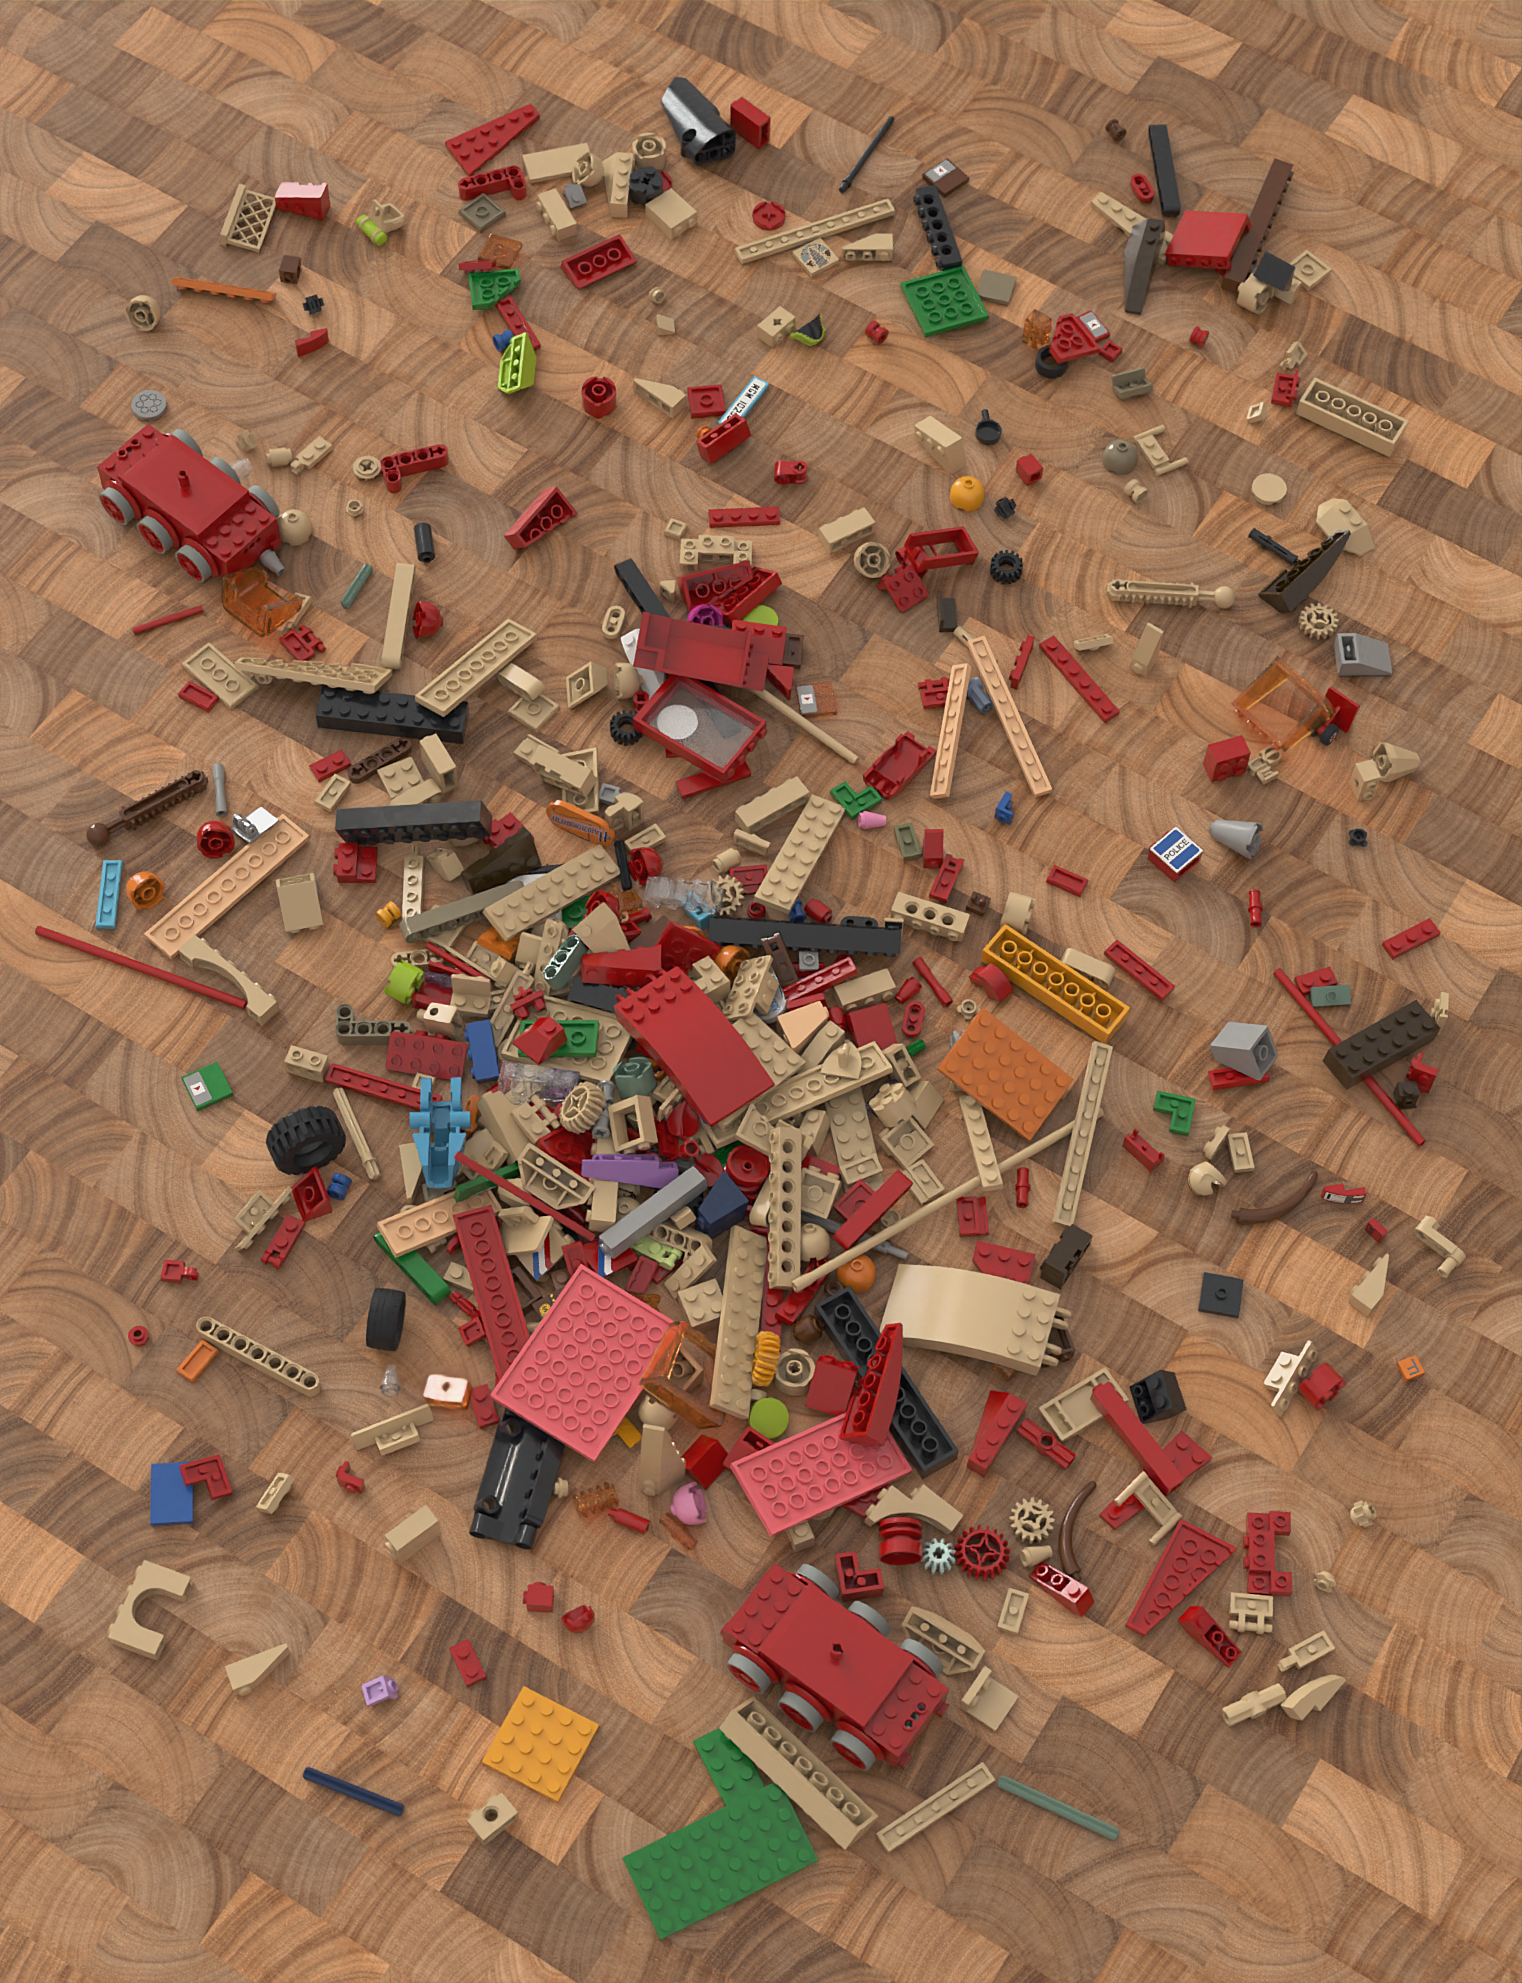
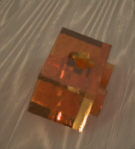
M444 1374L430 1375L423 1398L430 1406L467 1411L474 1388L468 1379L464 1377L450 1378Z

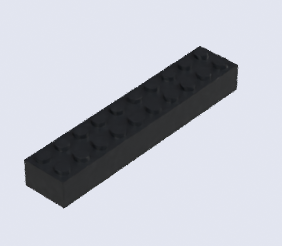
M711 916L709 920L708 939L721 946L726 942L739 947H743V944H750L751 948H762L761 938H769L774 936V933L780 932L785 946L789 947V950L800 951V947L808 948L810 952H819V949H827L828 953H838V950H846V954H858V951H863L865 955L877 956L878 952L884 953V956L896 957V954H900L901 928ZM777 943L771 945L772 949L779 948Z
M850 1286L816 1304L814 1315L822 1321L825 1332L844 1361L853 1362L855 1366L859 1367L856 1378L859 1382L861 1377H865L869 1369L866 1366L869 1359L877 1352L875 1346L881 1333ZM902 1366L896 1406L889 1430L920 1477L924 1479L956 1461L959 1450Z

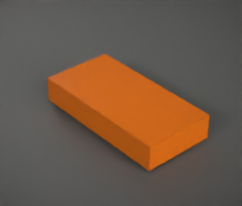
M202 1339L176 1371L188 1381L194 1383L219 1354V1351Z

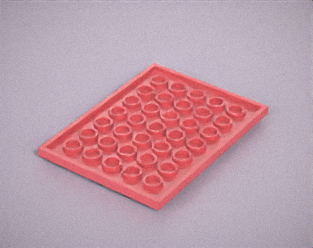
M580 1264L490 1394V1398L595 1463L684 1330V1327Z

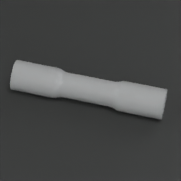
M217 763L212 766L216 796L215 808L216 815L223 817L227 815L224 766Z

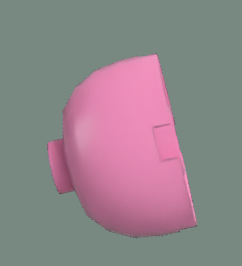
M697 1482L681 1486L673 1497V1503L671 1504L672 1514L674 1516L677 1515L678 1519L684 1524L698 1525L708 1520V1517L704 1518L703 1511L707 1512L706 1501L702 1490L695 1487L698 1485Z

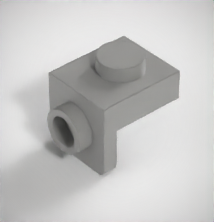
M570 183L565 186L562 194L566 196L570 209L587 203L580 183L576 185Z
M799 951V970L817 971L819 969L818 952Z

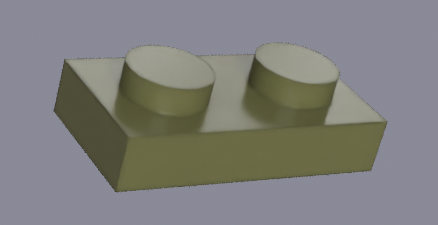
M912 822L894 826V833L903 861L921 858L922 853Z

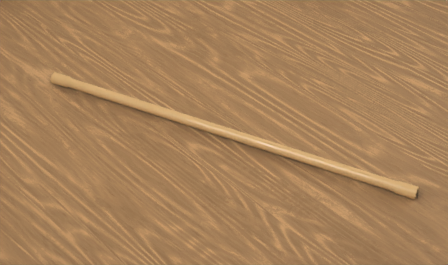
M1099 1107L1097 1119L1104 1115L1101 1107ZM1075 1120L999 1163L1000 1174L1071 1134ZM979 1175L810 1273L791 1282L792 1288L795 1292L801 1291L819 1278L981 1186Z

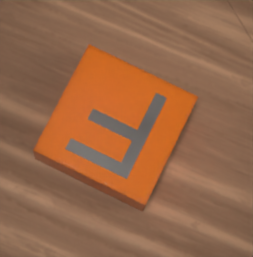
M1416 1355L1398 1361L1396 1364L1405 1382L1425 1374Z

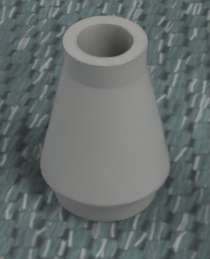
M268 549L260 556L261 564L273 571L277 576H280L286 570L274 551Z

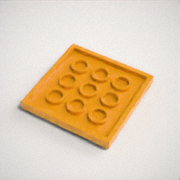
M523 1686L484 1756L482 1764L559 1803L597 1733L599 1724Z

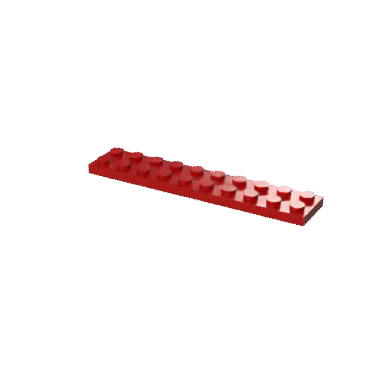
M492 1205L454 1214L453 1219L500 1381L530 1336Z

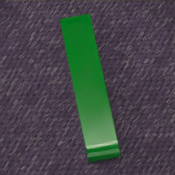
M379 1231L373 1235L377 1245L432 1304L437 1305L451 1293L449 1286L415 1250L395 1258L381 1232Z

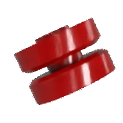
M741 1145L729 1153L723 1172L728 1174L745 1196L748 1194L755 1195L761 1191L770 1170V1161L767 1155L748 1145Z

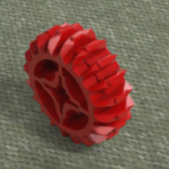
M980 1524L977 1526L976 1531L972 1526L969 1528V1533L964 1530L962 1532L963 1537L957 1538L959 1544L954 1546L956 1550L954 1558L958 1559L956 1565H963L960 1569L961 1573L968 1571L967 1577L970 1578L973 1574L976 1581H978L979 1576H982L984 1582L987 1581V1576L992 1580L995 1579V1573L1000 1576L1002 1569L1007 1568L1006 1562L1010 1561L1008 1556L1010 1548L1006 1547L1008 1546V1540L1002 1541L1004 1535L1002 1533L997 1536L996 1528L992 1532L989 1531V1525L985 1527V1530H982ZM982 1539L981 1542H980L979 1544H977V1545H975V1544H971V1546L968 1545L969 1543H971V1542L974 1541V1540ZM988 1541L997 1548L998 1552H995L996 1549L989 1547ZM982 1546H984L985 1554L982 1560H980L981 1555L979 1553L982 1550ZM966 1554L975 1559L976 1565L967 1558ZM996 1561L991 1566L982 1567L985 1562Z

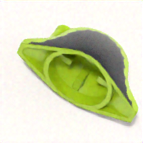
M820 313L811 322L799 328L788 337L799 340L807 346L816 345L823 339L824 332L826 331V328L822 325V314Z

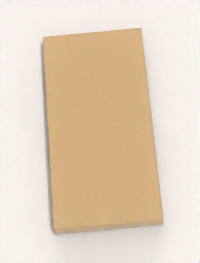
M583 143L522 155L530 184L572 176L573 167H577L579 163L576 161L578 157L584 152L590 153L588 144Z
M209 642L182 663V667L211 693L219 696V700L230 710L259 689L258 685L245 673H242L241 670H234L235 664Z

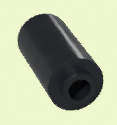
M418 523L413 528L417 557L419 561L429 563L435 558L431 525L428 523Z

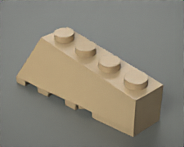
M616 152L602 161L604 165L603 179L610 216L627 218L630 201L629 179L631 172L634 170V153Z

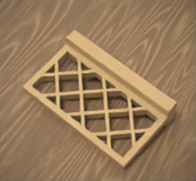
M239 184L220 233V245L226 247L228 243L259 253L276 208L275 198L246 190V185ZM247 196L255 198L256 201L249 203ZM269 202L273 204L272 206L265 208L262 203ZM259 205L262 210L255 212L252 207ZM249 209L251 214L244 216L242 211ZM265 213L267 219L261 221L258 216ZM254 217L257 222L250 225L248 219ZM244 221L247 226L239 228L237 223ZM260 226L263 231L256 233L253 228ZM250 230L253 235L245 237L242 232ZM239 234L242 239L235 240L232 239V236ZM256 239L258 245H252L248 241Z

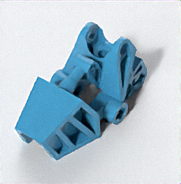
M421 1078V1112H410V1130H420L419 1133H412L426 1185L430 1188L452 1187L462 1164L454 1159V1155L457 1150L464 1154L466 1133H461V1130L471 1129V1113L462 1109L461 1078H451V1102H432V1078ZM434 1132V1143H430V1134Z

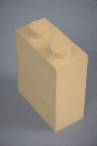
M671 188L645 204V216L671 240L697 224V211Z
M437 734L426 736L423 740L419 741L422 762L443 793L459 787L457 767Z
M426 1505L385 1534V1546L388 1549L386 1552L393 1561L396 1559L399 1564H402L441 1535L439 1522Z

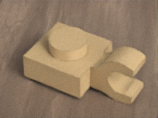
M1299 341L1294 342L1286 352L1288 358L1280 364V367L1283 371L1287 367L1291 370L1294 366H1299L1305 359L1307 352Z

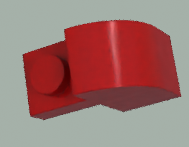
M992 963L987 967L981 965L968 976L971 983L983 986L989 999L998 1002L1003 1001L1014 991L1006 975Z

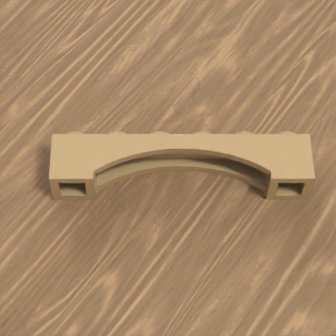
M194 934L178 949L180 958L192 969L197 967L208 969L221 974L234 983L248 1001V1005H246L248 1015L261 1026L278 1012V1001L271 994H266L258 983L254 984L245 972L238 971L235 964L230 960L226 961L217 949L213 950L209 947L208 942L204 938L200 939Z

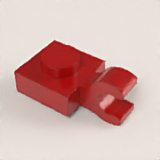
M164 1259L160 1278L162 1281L182 1283V1278L197 1281L199 1272H196L197 1268L185 1267L184 1261Z

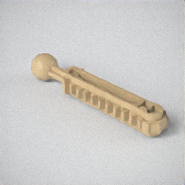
M1115 579L1107 583L1106 596L1112 601L1188 605L1191 608L1197 605V601L1214 602L1219 608L1225 609L1231 607L1236 599L1235 592L1230 587L1221 586L1215 592L1198 591L1199 585H1194L1193 582L1188 585Z

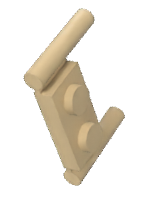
M1164 425L1132 437V441L1136 443L1145 459L1155 471L1156 476L1188 464L1186 457L1169 463V458L1153 437L1166 431Z
M1142 1471L1114 1499V1502L1120 1506L1132 1493L1136 1496L1153 1518L1162 1525L1148 1540L1152 1546H1155L1183 1517L1148 1478V1475Z

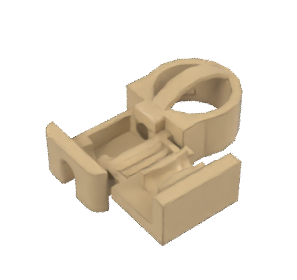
M1268 746L1260 751L1259 757L1248 762L1247 769H1250L1249 773L1252 776H1255L1256 773V776L1264 785L1278 777L1279 772H1273L1270 769L1279 763L1281 758L1280 749L1275 746ZM1273 754H1276L1278 757L1275 760L1268 759Z

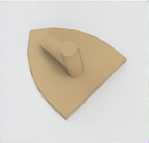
M852 1042L841 1045L826 1058L820 1074L858 1080L862 1068L858 1049Z

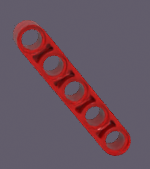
M899 1169L895 1171L835 1232L832 1238L846 1251L851 1249L912 1187L913 1182Z

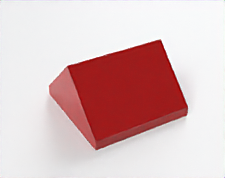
M314 1166L291 1187L301 1218L305 1222L333 1212L318 1167Z
M701 1434L680 1458H684L686 1461V1475L706 1491L726 1469L722 1464L728 1453L717 1439Z

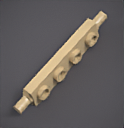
M417 845L411 847V856L405 857L402 920L423 913L425 858L423 855H419L420 847Z
M528 961L523 971H516L490 1020L496 1048L501 1043L515 1016L510 1011V1004L516 1002L513 996L519 994L518 988L521 986L524 991L529 989L534 980L530 974L535 964L532 963L530 969H528L531 964L530 961Z

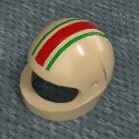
M1208 1162L1194 1166L1187 1178L1188 1187L1194 1194L1199 1196L1213 1194L1211 1183L1220 1187H1224L1227 1184L1224 1176Z

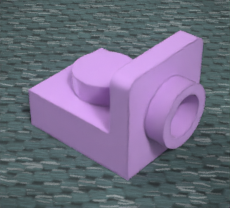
M381 1676L361 1685L367 1706L376 1705L389 1698L394 1700L399 1698L397 1692L398 1685L391 1677Z

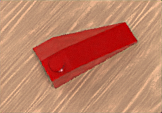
M748 560L677 576L676 578L680 595L688 612H690L696 606L702 604L711 605L722 599L728 593L753 579L750 561Z

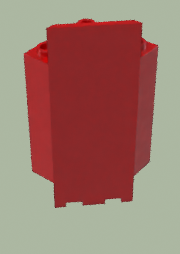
M643 612L633 667L763 692L769 656L749 652V648H753L755 637H752V632L745 633Z

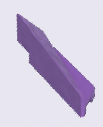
M657 1154L593 1155L592 1160H582L581 1174L583 1177L663 1189L678 1177V1166L676 1162H659Z

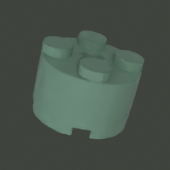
M645 1057L628 1059L629 1063L623 1065V1062L614 1067V1078L622 1099L631 1098L636 1095L649 1096V1092L657 1086L651 1061L649 1062Z

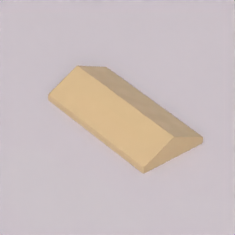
M597 747L561 754L582 766H588L593 770V774L597 778L587 797L562 789V801L593 815L599 813Z

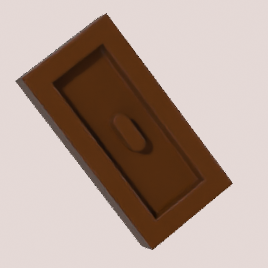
M786 633L782 666L800 669L804 635Z

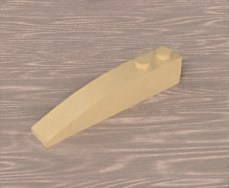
M649 1424L643 1425L640 1456V1491L650 1496L663 1494L683 1481L686 1476V1461L684 1458H680L681 1453L676 1450L675 1443L671 1442V1437L665 1427Z

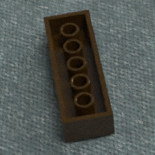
M1415 1000L1328 1049L1323 1062L1343 1087L1348 1090L1432 1042L1441 1028L1419 1002Z

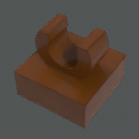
M973 891L966 905V910L984 916L991 898Z

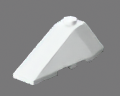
M635 629L621 637L625 653L632 665L634 663L640 629ZM637 668L639 675L642 674L643 676L642 690L649 694L650 699L666 680V675L663 672Z

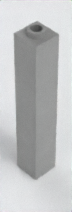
M694 1166L689 1168L599 1236L601 1243L599 1247L605 1255L609 1254L615 1259L707 1189L706 1178Z

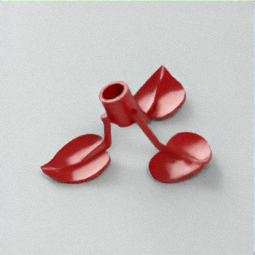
M684 1101L677 1105L668 1116L667 1129L673 1136L680 1135V1138L685 1143L681 1145L680 1153L664 1162H671L680 1156L685 1159L693 1157L696 1164L694 1167L706 1178L707 1187L714 1186L724 1169L718 1159L711 1154L704 1153L697 1160L699 1152L698 1143L685 1137H691L696 1134L699 1129V1120L695 1112L688 1105V1102ZM647 1152V1153H645V1154H657V1153ZM657 1154L659 1162H662L661 1157Z

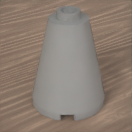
M1216 820L1211 823L1209 833H1211V837L1245 858L1252 859L1251 855H1256L1261 844L1262 837H1259L1260 831L1263 832L1264 828L1263 824L1258 822Z

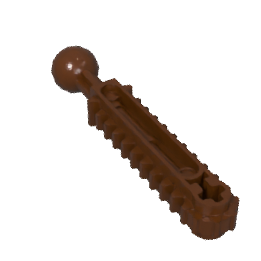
M194 770L191 773H187L188 775L174 780L175 782L161 787L162 789L155 790L152 794L149 793L147 797H142L139 801L136 800L134 804H129L128 807L122 806V810L119 811L120 817L105 825L103 823H94L89 826L86 833L87 840L93 846H102L109 841L110 834L123 827L127 831L130 829L136 830L137 825H143L142 823L148 822L150 818H155L156 815H161L163 811H168L169 808L175 807L176 804H181L182 801L188 800L189 797H194L195 794L206 790L207 783H209L208 777H206L203 771Z

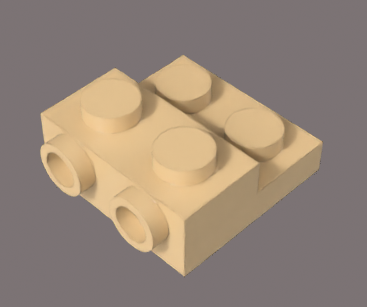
M912 1117L906 1121L903 1119L898 1121L899 1125L892 1127L890 1130L888 1127L878 1134L881 1138L877 1140L888 1156L892 1155L904 1170L910 1167L934 1145Z
M810 1165L809 1168H803L801 1172V1210L828 1219L843 1181L838 1180V1175L830 1172L827 1175L821 1174V1169Z

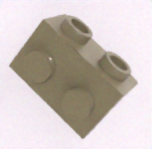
M1143 367L1112 375L1113 392L1120 399H1129L1131 396L1144 395L1147 392L1153 391V384L1146 378Z

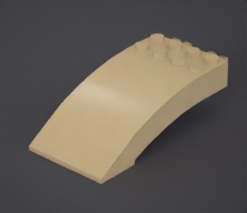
M899 1264L879 1331L882 1333L886 1324L901 1323L903 1324V1345L977 1358L1037 1376L1041 1363L1050 1366L1058 1365L1056 1358L1045 1355L1044 1352L1061 1354L1060 1347L1047 1343L1051 1327L1067 1330L1068 1328L1067 1322L1056 1319L1054 1316L1070 1318L1071 1312L1057 1307L1060 1294L1021 1282L962 1269Z

